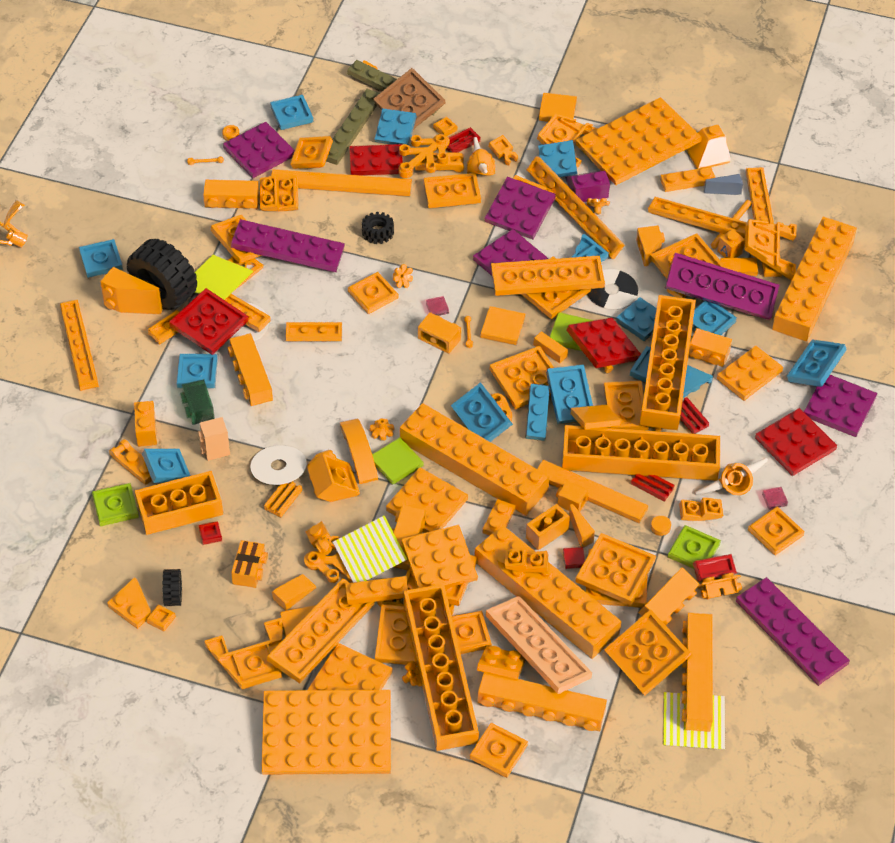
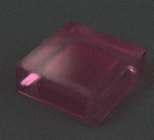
M444 296L426 300L429 313L438 316L449 314V308Z
M782 487L763 490L762 495L769 510L777 506L780 508L788 505Z

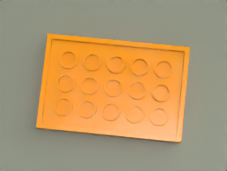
M661 97L576 139L578 148L601 171L606 172L607 177L615 186L701 142V136Z
M391 690L264 691L262 775L391 774Z

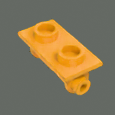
M733 573L722 575V579L715 580L714 577L703 579V583L698 586V588H703L701 590L702 598L708 600L720 597V589H723L724 596L739 593L742 590L740 582L737 583V579L741 575L734 576Z

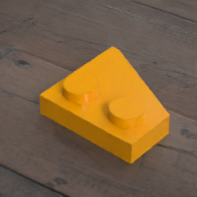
M135 577L107 602L111 610L137 629L147 621L148 616L151 614V610Z

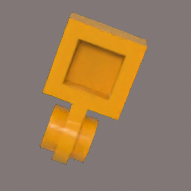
M322 521L305 531L314 548L317 547L320 553H327L331 545L328 539L331 536Z

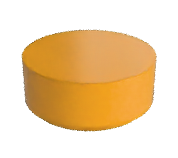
M228 125L223 128L222 135L224 140L229 141L240 135V131L237 126Z
M665 516L653 518L651 523L652 532L659 536L667 535L671 530L670 519Z

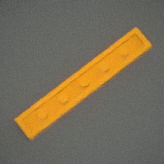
M654 197L648 207L649 213L725 234L734 229L745 239L746 222L659 197Z
M78 300L60 303L80 391L99 387Z
M543 460L537 468L549 476V484L559 488L560 486L563 487L566 481L588 489L587 501L637 523L641 522L648 510V505L548 461Z

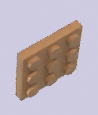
M413 68L409 69L373 99L374 103L381 110L390 109L416 113L414 129L446 103L445 99Z

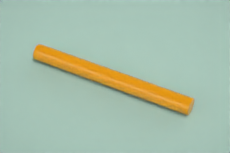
M745 200L732 218L739 220L751 206V201ZM719 233L710 244L712 248L716 249L718 247L719 238L724 235L723 233Z

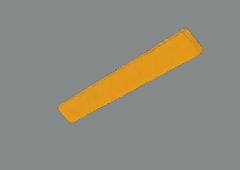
M536 156L526 170L540 185L546 187L547 191L556 195V202L599 246L609 253L608 256L615 259L625 246L622 241L540 157Z
M746 168L745 173L752 203L754 220L768 221L769 224H774L764 168ZM762 262L764 277H782V274Z
M272 169L271 176L277 175L279 179L296 176L298 188L410 196L412 179Z

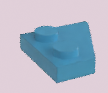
M583 234L572 258L600 256V260L603 262L608 258L609 253L587 235Z
M687 365L683 398L688 396L689 393L699 390L701 385L711 383L713 376Z

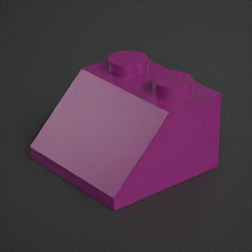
M605 171L565 176L568 187L583 202H587L588 198H609L610 182Z

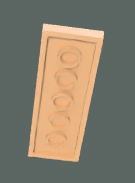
M520 596L486 610L485 616L557 694L592 678V672Z

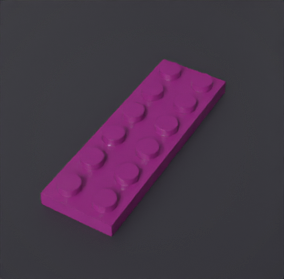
M241 219L231 242V248L332 272H337L345 247V243Z
M674 253L665 288L770 320L780 285Z
M767 577L736 597V602L818 686L849 665L850 660Z

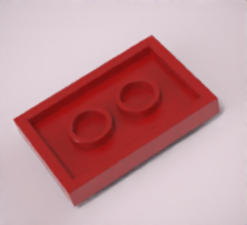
M402 144L350 146L351 175L399 174V166L403 163L402 155L399 153V147Z

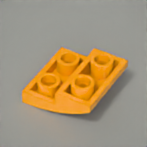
M275 175L260 178V209L262 211L298 210L297 177L291 176L279 179Z

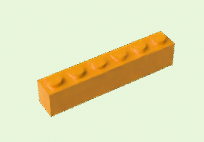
M688 613L687 620H683L682 633H686V638L682 639V644L692 655L682 663V668H685V673H682V686H685V691H682L681 703L685 704V709H682L681 722H685V730L710 732L713 722L712 614Z
M486 672L483 674L478 691V703L486 707L502 708L508 712H519L529 717L536 716L546 721H557L567 726L582 727L588 731H601L607 704L606 699L568 690L557 694L550 686L520 679L515 680Z

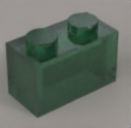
M204 379L182 384L183 392L180 393L182 404L186 403L187 407H184L187 418L191 419L192 425L215 419L214 408Z

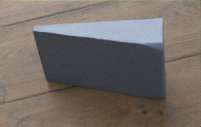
M740 174L706 179L704 193L740 195L742 193L743 181Z

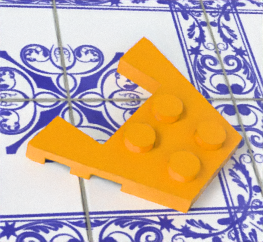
M555 114L539 132L537 140L542 145L573 140L575 144L576 139L580 138L582 134L586 135L598 128L592 127L593 124L590 123L581 124L576 122V119ZM576 158L577 168L580 166L582 161L578 158Z
M749 219L745 223V251L792 280L796 273V264L779 258L780 236L793 241L796 238L797 225L790 224L786 226L780 222L769 224L768 221Z
M282 618L264 623L269 641L236 651L228 652L222 635L205 640L206 648L241 689L282 678V671L267 661V656L282 642Z

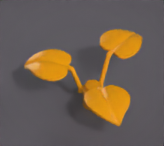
M18 200L10 207L4 224L0 222V226L8 231L6 234L8 241L0 240V244H7L9 246L15 244L22 248L28 235L10 224L12 217L25 206Z

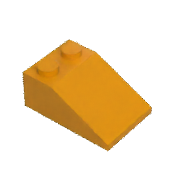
M112 267L100 281L104 305L111 310L113 309L121 313L161 314L163 312L160 290L150 283L115 267Z

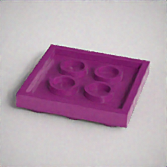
M267 122L223 143V148L252 178L293 158L295 152Z
M507 176L485 216V222L508 231L514 229L521 236L534 240L556 195Z
M514 229L473 255V261L491 276V263L549 259Z
M829 375L822 387L817 386L804 413L813 421L857 437L878 393Z

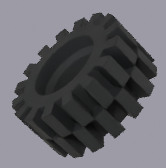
M372 212L370 216L366 215L362 219V236L369 243L374 241V244H377V242L383 244V241L387 243L389 239L393 238L394 221L389 214L385 216L384 212L381 214L379 212L373 214ZM374 226H382L383 228H381V229H374V228H372V227H374Z
M164 569L162 592L164 606H181V569Z

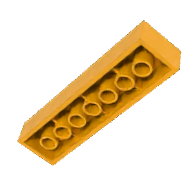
M822 217L775 314L772 330L806 342L808 341L854 243L857 227Z
M663 295L658 296L640 425L678 431L696 300Z
M423 403L400 426V438L410 448L491 496L516 505L515 510L525 516L548 491V475Z
M565 425L562 468L570 471L627 475L641 474L643 476L657 475L659 477L717 481L720 470V436L615 428L585 430L582 426Z
M502 525L475 548L476 564L516 597L520 596L534 612L591 659L620 635L622 621L549 562L548 572H520L505 569V550L526 548L527 552H536L505 526Z
M440 584L404 591V606L436 751L477 744L479 731L445 585Z

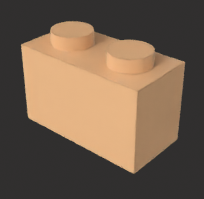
M223 417L201 422V431H198L201 453L206 454L207 460L230 455L228 432Z

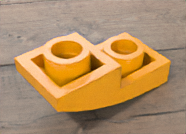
M703 497L700 502L681 500L679 503L681 520L705 521L723 517L721 499Z
M526 548L505 550V569L520 572H548V552H527Z

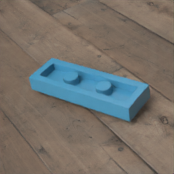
M530 385L526 439L545 441L550 386Z

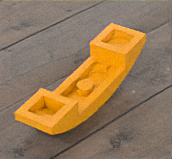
M357 418L340 422L344 439L347 441L354 462V469L359 484L378 480L372 452L360 420Z

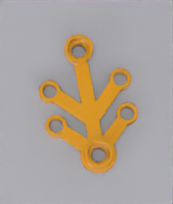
M443 134L422 139L419 135L412 136V146H430L410 148L407 144L401 145L399 147L400 155H419L410 162H403L399 166V175L402 178H410L413 175V168L425 158L427 160L425 165L426 172L434 173L436 171V163L433 159V152L438 150L437 161L440 164H445L448 161L445 149L450 143L449 138Z
M332 536L329 539L331 548H329L327 553L310 551L305 555V565L310 570L322 572L330 583H336L339 580V572L336 569L330 570L325 564L335 566L347 577L348 582L353 583L339 553L337 552L334 556H326L332 550H336L332 542L340 537Z

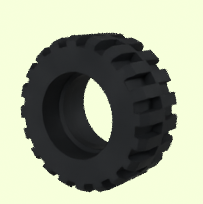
M149 239L129 256L127 272L159 288L162 309H177L196 291V273H194L193 266L189 264V260L182 255V252L175 249V246L168 244L164 240Z

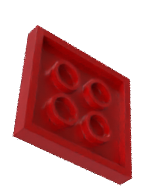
M205 288L169 322V325L213 355L249 321V316Z
M613 318L571 324L567 327L566 331L595 368L637 361L641 355Z
M800 408L755 435V439L791 476L796 475L837 449V444Z

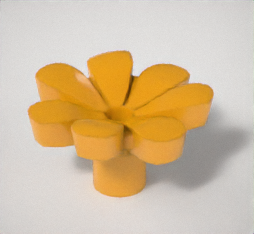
M602 198L600 201L599 199H587V205L594 207V214L596 215L601 214L603 206H609L610 201H607L606 198Z
M405 264L395 268L393 273V281L396 282L395 286L398 288L402 286L408 288V281L411 282L413 280V276L409 275L413 272V269L407 268Z
M381 418L374 421V424L370 425L369 430L373 432L372 438L376 439L380 436V440H386V435L389 437L394 435L393 431L395 428L393 424H389L388 419Z
M411 661L405 666L408 672L402 676V680L404 683L410 682L412 686L418 685L421 687L422 683L418 666L416 667L415 662Z

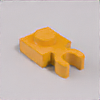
M504 135L489 142L488 147L498 159L504 157V162L507 166L511 163L509 158L514 159L515 162L518 160V155L512 152L513 146Z

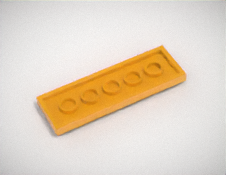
M600 256L491 263L495 296L605 288Z
M343 578L267 656L269 663L299 684L375 604V602L348 605L345 584L349 582Z

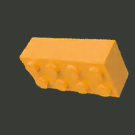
M212 471L135 490L136 502L146 535L223 515L222 500Z

